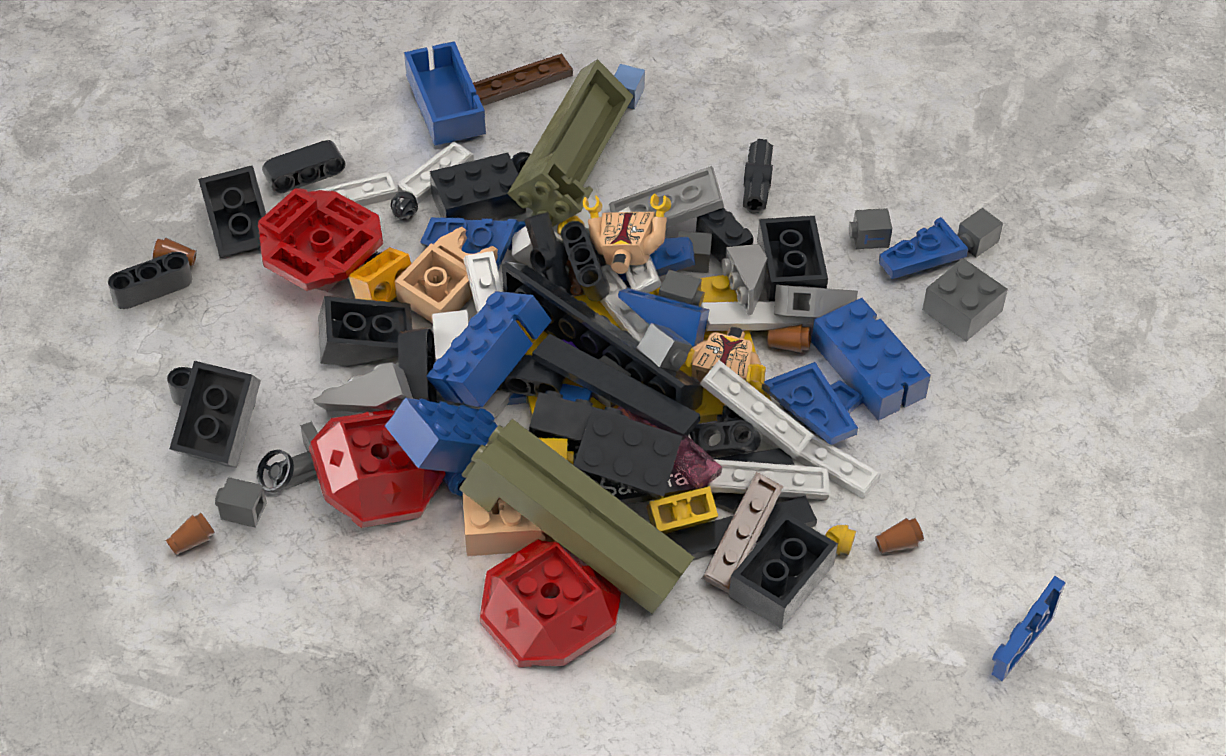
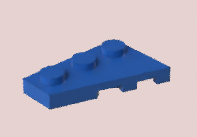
M431 217L420 243L425 247H428L431 243L434 245L440 237L463 227L467 230L465 233L467 239L462 246V251L468 254H475L483 249L494 246L498 249L496 265L499 271L519 221L517 219L496 221L493 219L465 220L464 218Z
M940 217L934 221L932 227L928 229L923 227L918 230L916 236L911 240H902L879 254V264L891 279H895L965 258L968 254V247L945 220Z
M689 237L665 238L664 243L655 252L650 254L659 277L666 275L669 270L678 271L695 265L693 243ZM618 274L625 285L631 287L626 274Z
M816 362L768 379L762 384V389L828 444L832 445L857 435V425Z
M1054 576L1038 600L1032 605L1022 623L1019 622L1015 626L1007 644L1004 645L1002 643L997 648L992 657V660L995 661L992 672L993 676L1003 682L1052 621L1066 582Z

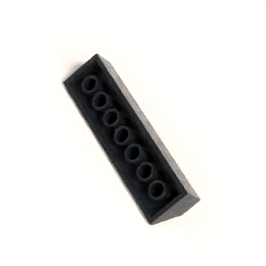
M507 261L502 264L503 292L533 295L552 320L544 329V332L561 340L564 339L567 342L572 341L579 350L598 360L604 355L628 371L635 380L693 411L702 405L703 386L700 385V382L695 377H690L680 369L679 371H674L656 365L637 350L640 342L634 339L629 332L621 330L612 324L607 317L593 311L585 302L574 298L563 287L557 286L548 280L541 272L535 271L525 264Z

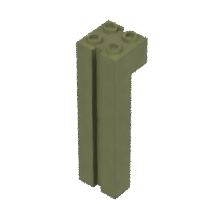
M598 59L580 70L507 193L522 208H530L533 211L531 216L548 212L553 227L582 211L584 197L588 199L593 191L590 186L586 188L583 186L633 98V95Z
M511 419L504 428L499 425L489 437V442L485 446L482 444L471 458L472 462L462 473V476L466 479L459 490L488 512L493 509L498 499L501 498L653 614L695 557L514 419Z

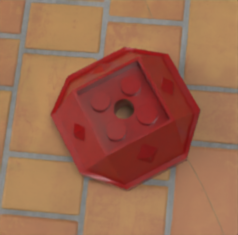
M295 188L258 221L263 267L305 291L318 289L329 292L339 281L347 279L348 275L359 269L383 245L379 215L336 191L318 190L307 192V189Z
M390 409L375 412L366 411L362 414L331 418L310 442L309 450L324 500L339 512L349 516L351 521L360 528L421 518L446 475L445 471L422 469L415 465L385 427L395 411Z
M537 539L486 571L480 624L518 667H532V665L565 666L616 632L621 592L611 582L560 543Z

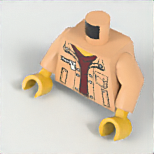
M656 194L651 196L650 204L656 210V214L655 211L602 213V217H599L598 214L603 206L601 200L595 195L596 205L589 208V201L584 197L583 207L590 213L591 218L588 219L591 241L598 254L604 255L606 264L611 265L614 272L624 274L628 271L629 265H643L647 263L650 254L655 252L664 243L667 217H664V214L671 208V201L667 196H663V203L658 206L659 196Z
M737 327L729 328L727 335L717 332L711 333L707 341H702L690 349L684 362L686 367H690L692 364V377H695L700 383L718 360L746 382L754 381L764 384L766 367L761 364L759 356L752 352V342L745 340L744 331Z

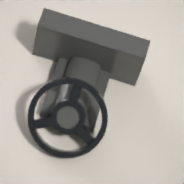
M312 421L300 425L303 444L307 452L291 457L287 452L276 449L268 452L262 458L257 469L258 484L264 486V490L275 493L284 488L289 489L318 478L309 450L310 442L318 434ZM283 454L286 458L283 461L273 463L271 466L267 464L273 456ZM264 469L268 470V476L273 480V488H268L264 483Z

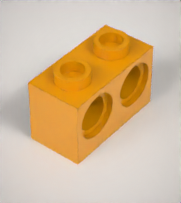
M389 247L348 275L355 299L390 302L396 298L395 280L411 265L409 254Z

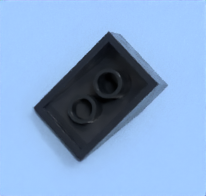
M253 165L198 179L219 257L223 258L261 248L258 221L266 215Z
M324 296L318 316L320 363L351 366L398 356L399 332L413 330L411 305L407 303Z

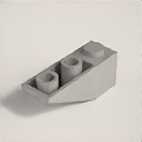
M759 244L726 247V258L722 259V272L724 276L727 275L729 278L731 289L736 291L738 302L743 304L748 315L753 314L766 282L767 257Z
M776 285L774 314L819 318L857 300L858 291Z
M391 362L382 363L376 366L374 371L365 375L354 376L348 380V383L342 386L324 390L322 395L313 399V402L326 411L365 413L366 411L375 412L387 409L395 411L405 398L413 399L404 370Z

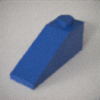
M631 288L619 291L618 297L649 325L653 323L670 328L690 343L692 347L703 341L710 309Z

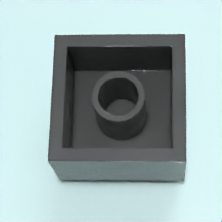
M963 258L926 288L922 310L967 342L1003 311L1008 289Z

